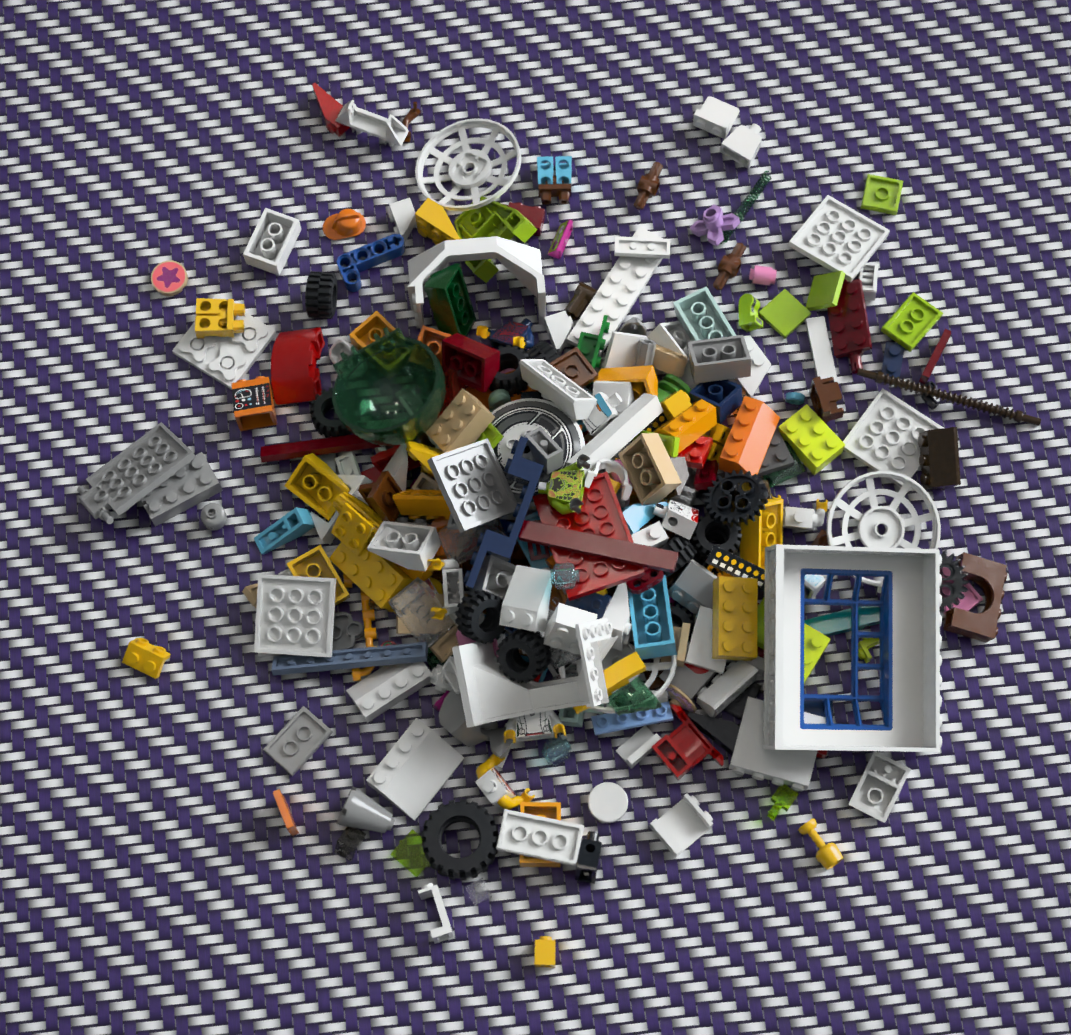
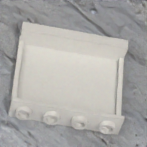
M748 697L729 769H732V772L735 774L744 775L746 773L752 775V778L757 780L768 779L775 785L783 786V784L790 785L793 790L803 791V789L807 790L809 787L818 750L764 749V701ZM804 712V723L824 724L825 717Z

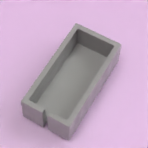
M202 452L195 455L196 457L188 465L182 467L174 476L169 477L158 488L152 490L141 500L155 527L223 491Z

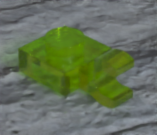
M785 784L779 786L771 797L770 801L774 805L769 810L767 817L774 821L781 809L787 812L799 794Z

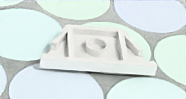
M749 335L744 336L751 357V376L735 378V380L742 386L746 395L752 398L756 389L763 381L764 376L769 371L771 363Z

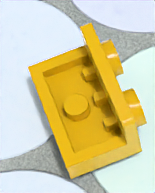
M136 638L129 642L122 663L157 679L160 676L165 660L170 658L171 654L166 652L165 648L154 646L144 638Z

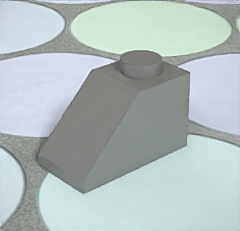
M541 426L524 435L525 438H528L527 444L536 463L544 465L543 471L547 475L563 467V450Z

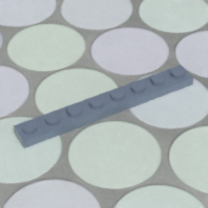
M427 642L334 650L332 651V657L280 655L273 657L271 671L273 676L427 662L428 645Z

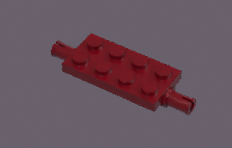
M844 279L837 306L827 308L834 356L836 358L848 357L851 362V372L857 374L858 368L863 369L861 357L865 351L872 349L862 281L856 279L849 282Z

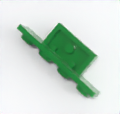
M606 315L603 317L599 335L581 332L577 348L594 369L600 367L602 357L599 356V352L604 350L606 340L603 339L604 333L608 334L610 322H607L608 316ZM594 381L586 385V387L591 388V384L594 385Z

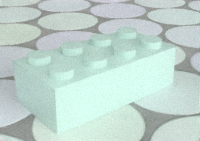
M707 286L673 302L675 314L691 341L736 336Z

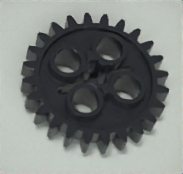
M742 469L739 474H736L735 470L732 471V475L725 472L724 478L718 476V482L712 481L714 487L707 488L709 493H705L706 500L704 502L711 519L714 518L716 523L721 521L722 526L729 523L730 528H732L734 523L740 527L741 522L748 525L749 519L755 521L754 516H761L760 510H765L764 504L768 503L767 497L769 495L762 478L758 479L756 473L751 475L750 471L744 474Z
M947 550L940 554L942 563L939 566V574L942 580H944L940 586V595L942 597L940 609L942 612L946 611V606L952 609L954 608L953 603L955 605L960 603L958 598L963 599L965 597L961 592L968 591V588L964 587V585L969 583L968 580L964 579L968 573L962 572L966 566H959L958 564L961 559L954 561V554L948 557ZM943 567L950 569V576L943 574ZM945 580H953L954 583L945 582ZM942 587H948L950 595H945L942 592Z

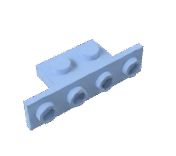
M663 702L648 705L627 713H606L591 716L595 735L672 721L673 715L670 703Z

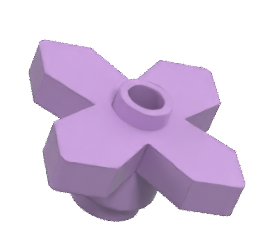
M712 205L704 211L703 220L696 221L690 229L692 234L698 237L707 235L709 243L718 246L724 240L723 231L734 230L741 222L739 217L732 213L723 216L722 208Z

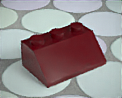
M459 333L443 339L441 374L483 393L487 392L500 368V351Z

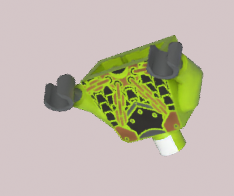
M581 454L577 462L552 472L550 482H539L538 493L548 494L549 504L563 515L573 512L579 514L581 512V505H584L582 499L585 487V473L582 469L590 468V464L586 462L590 460V457L585 454Z

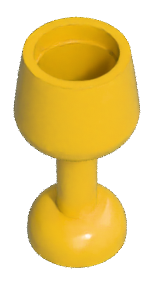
M813 818L802 825L798 831L802 835L808 834L819 848L816 853V859L826 870H829L842 861L843 856L835 843H824L815 830L817 822Z

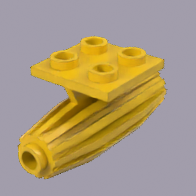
M342 492L333 502V507L337 510L339 516L331 533L357 556H360L367 541L371 542L383 521L366 503L347 492Z

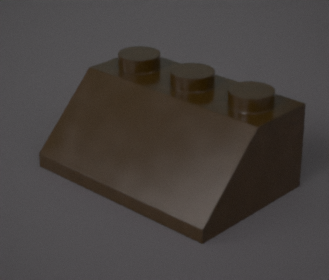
M957 427L933 429L919 433V464L922 473L920 476L922 487L925 490H944L961 485Z

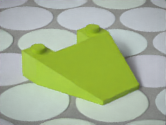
M483 196L480 197V201L487 199ZM496 201L477 209L463 211L454 221L460 239L497 236L511 240L516 235L525 243L537 231L535 226L518 210ZM492 259L465 261L472 272L486 283L499 271L491 261Z

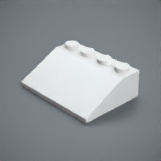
M416 718L366 781L371 788L415 821L461 764L464 757L431 728Z

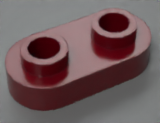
M643 567L646 576L628 581L627 588L629 592L641 594L660 583L664 578L663 571Z

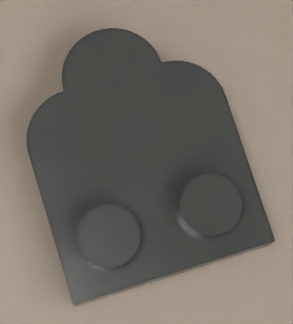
M347 612L334 613L332 651L352 649L355 646L356 640L363 636L364 627L360 622L353 621L352 616Z

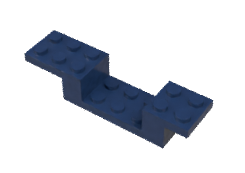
M523 436L520 437L519 441L515 440L511 450V454H514L513 459L508 458L504 472L507 473V479L524 484L519 497L523 499L522 503H517L512 516L516 519L514 523L510 522L506 532L507 536L486 529L485 534L481 532L477 542V546H480L479 551H474L470 564L473 565L472 570H467L463 583H466L465 588L468 590H473L486 554L506 562L510 560L544 465L522 457L528 438Z

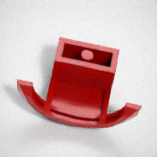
M671 704L672 711L682 724L670 735L666 734L652 746V751L677 780L681 779L708 755L717 764L723 766L724 756L703 736L681 706Z

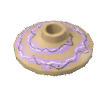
M670 684L666 689L671 698L669 703L681 706L682 709L688 712L695 713L697 708L692 700L679 688Z

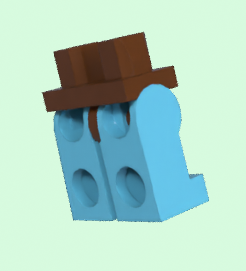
M553 156L537 157L538 191L543 205L551 204V197H559V204H568L569 197H571L572 156H555L556 175H553Z

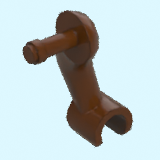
M413 102V108L410 109L402 121V124L407 129L410 122L420 114L417 102ZM411 131L408 132L404 142L411 141Z

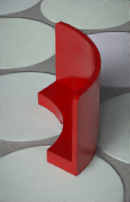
M321 327L287 331L278 334L271 355V383L274 400L277 405L316 400L315 396L317 394H322L320 369L316 368V362L320 360L321 352L325 345Z

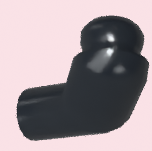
M928 381L925 384V387H928L929 385L931 386V388L936 387L935 383L932 381ZM925 394L921 395L922 400L931 410L939 405L930 395L927 397Z

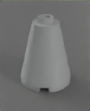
M352 786L348 794L349 797L343 805L336 824L385 833L386 830L391 831L395 822L392 819L393 814L362 791Z

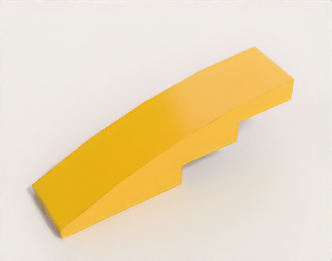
M636 651L603 670L608 698L612 697L613 691L629 684L630 678L646 671V666ZM586 705L573 707L576 714L588 709Z

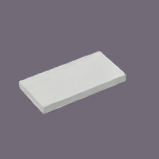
M504 809L496 850L576 866L584 825Z

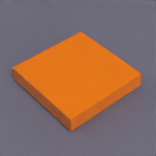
M280 789L273 791L272 794L286 829L292 836L299 834L284 795Z

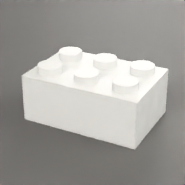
M265 208L243 253L246 264L280 276L301 232L299 219Z

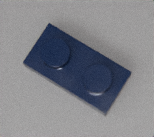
M886 341L881 372L884 375L889 374V377L894 375V378L899 377L900 379L904 347L898 343Z

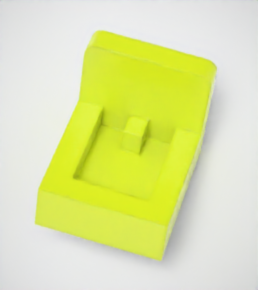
M863 638L858 643V657L861 660L864 659L865 663L870 662L872 659L868 649L880 644L879 638Z

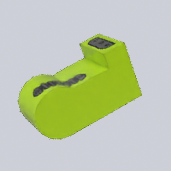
M749 293L742 295L739 299V327L746 332L763 328V320L758 317L760 302Z

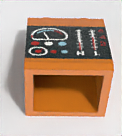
M258 376L252 380L241 379L231 383L234 416L240 431L277 425L269 377Z

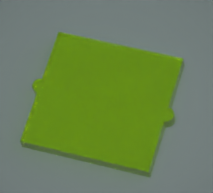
M412 829L403 840L399 841L400 844L390 855L417 878L430 864L422 848L421 836Z

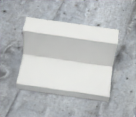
M643 726L622 744L616 752L632 769L652 752V746L661 737L657 733L654 735L647 726Z

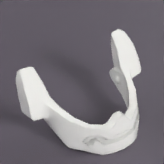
M605 458L598 460L594 470H587L584 481L585 487L590 488L594 477H597L598 471L605 469L608 473L614 472L618 475L622 483L621 499L625 501L629 499L633 487L628 483L627 470L620 463Z

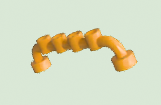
M343 573L344 586L352 588L354 582ZM361 590L366 647H376L373 645V639H377L376 627L372 628L371 621L375 620L374 609H370L369 603L373 602V600ZM375 666L362 669L352 668L353 681H361V677L371 673Z

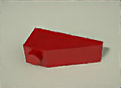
M314 82L312 84L314 95L326 123V128L330 133H335L340 137L350 128L336 122L343 106Z

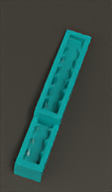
M858 607V630L866 626L880 624L879 607ZM851 608L806 619L804 623L825 636L850 632Z

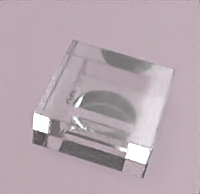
M483 878L465 887L474 906L492 897Z

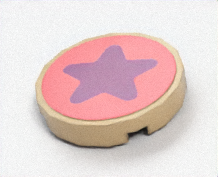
M164 261L153 269L151 282L154 289L161 293V295L174 296L183 291V288L188 283V275L185 267L179 262Z

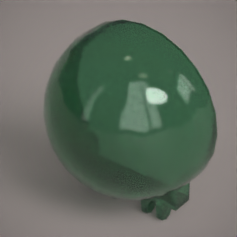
M385 327L383 329L385 336L380 338L375 333L373 336L376 341L358 351L355 346H352L350 348L352 352L350 356H347L344 352L340 353L343 360L333 365L338 375L333 388L332 402L335 413L340 421L355 436L363 441L380 446H396L417 439L435 423L445 401L446 379L439 359L427 345L419 340L405 337L400 328L390 332Z

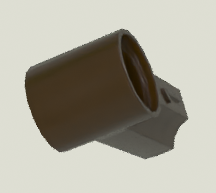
M580 282L573 298L564 311L573 320H578L595 296L597 290L584 282Z

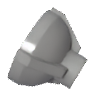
M633 317L621 326L619 332L646 336L647 330L639 318Z

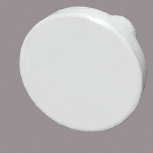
M604 782L595 786L590 792L588 808L592 816L599 822L613 823L625 815L628 808V797L621 786L612 782Z

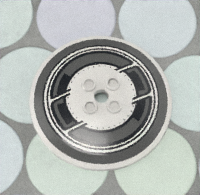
M525 398L508 402L491 412L495 416L491 423L503 435V439L493 449L503 472L508 458L513 459L514 454H511V450L515 440L519 441L521 436L524 437L525 434L540 426L563 450V467L555 471L567 467V461L585 446L584 437L578 423L569 418L568 413L557 407L553 402L537 398ZM531 451L522 455L523 458L536 462ZM542 470L533 496L540 494L538 493L539 482H550L552 473L547 475ZM507 479L517 503L521 504L523 499L519 497L524 484ZM533 497L529 508H536Z

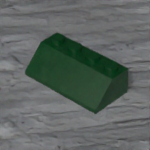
M456 263L431 274L429 280L425 283L424 289L427 293L429 305L431 306L438 330L450 335L459 333L467 337L476 321V316L460 264Z

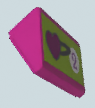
M571 219L559 225L548 251L549 256L557 259L561 258L573 230V221Z

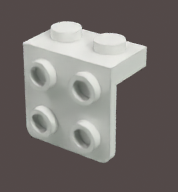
M709 96L701 110L697 109L694 113L693 126L726 139L740 110Z

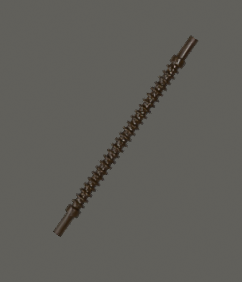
M858 368L857 371L858 376L873 379L879 384L883 382L886 385L888 383L890 387L894 385V388L898 386L899 389L905 388V391L909 389L910 392L915 391V394L920 392V395L925 394L926 397L930 395L931 398L936 397L937 400L941 398V401L945 399L947 403L949 401L952 404L956 402L957 405L962 404V407L966 405L967 408L972 407L973 410L977 408V411L983 410V413L988 411V414L993 413L994 416L998 414V417L1003 416V418L1009 417V420L1013 419L1015 422L1023 421L1037 426L1041 423L1040 418L1023 414V411L1016 410L1015 412L1014 409L1009 410L1008 407L1004 409V406L999 407L998 404L993 406V403L988 404L987 401L983 403V400L978 402V399L972 400V397L968 399L967 396L962 397V394L957 396V393L952 394L951 391L947 393L946 390L941 391L940 388L936 390V387L931 388L930 385L925 387V384L921 386L920 383L915 384V381L911 383L910 380L905 381L904 378L900 380L899 377L894 378V375L889 377V374L884 375L880 371L875 373Z

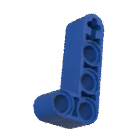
M389 235L344 253L337 258L338 270L348 291L357 292L360 290L362 283L359 272L404 254L405 243L402 235ZM361 257H366L365 260H359ZM344 264H349L348 267H342ZM351 279H356L355 282H349Z

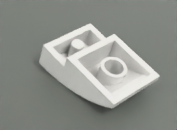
M873 751L848 805L885 823L911 769Z

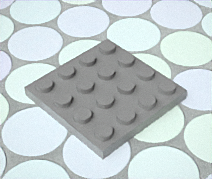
M488 438L427 460L460 533L514 513L517 501Z

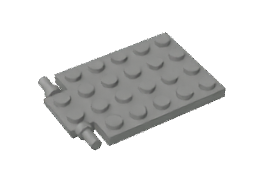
M160 422L86 478V481L92 488L86 489L82 485L77 488V491L80 493L79 501L95 519L100 518L105 520L107 524H112L114 519L110 515L109 509L112 508L120 516L152 490L158 488L169 477L174 476L178 470L188 465L196 456L175 434Z

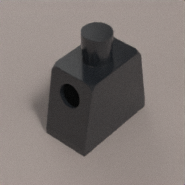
M589 831L587 839H582L575 880L595 884L602 842L598 841L600 834L597 832Z

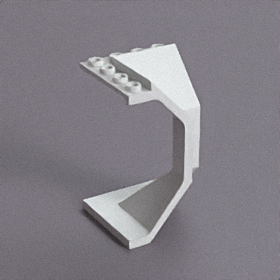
M494 236L446 240L408 260L409 285L407 289L411 311L415 313L416 327L421 330L424 325L423 304L424 298L427 295L424 286L431 274L444 269L448 262L495 258L537 297L539 325H544V317H546V291L544 275L542 274L540 249Z
M608 617L575 624L583 666L579 676L545 682L531 680L528 683H518L517 680H510V676L506 677L504 675L505 672L500 670V663H497L493 643L487 642V644L473 642L452 647L467 728L539 712L586 705L588 708L609 703L602 660L619 636L611 637L612 625L608 621Z

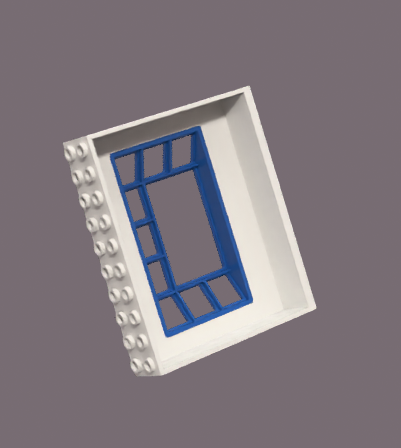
M780 544L765 547L764 749L940 752L942 746V737L940 736V727L942 726V717L940 715V707L942 705V697L940 695V687L942 685V677L940 675V666L942 665V657L940 655V646L942 644V637L940 635V626L942 624V617L940 615V606L942 604L940 586L942 584V577L939 574V566H941L942 557L939 554V549ZM805 575H827L822 599L804 598ZM835 575L855 576L851 600L830 599L833 577ZM863 576L884 577L880 600H859ZM804 605L851 606L850 695L804 694ZM859 606H875L880 608L879 632L858 631ZM858 638H879V664L858 663ZM859 669L880 671V694L878 696L858 694ZM804 700H821L823 702L826 724L804 723ZM830 701H850L855 724H834ZM858 702H879L884 725L862 724Z

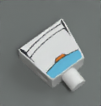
M601 392L592 395L597 401L588 419L582 420L592 436L595 437L619 416L615 407L623 401L617 393L609 398Z

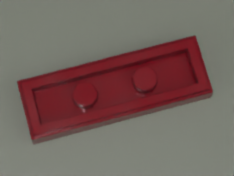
M944 330L921 375L920 383L926 384L951 336V331Z

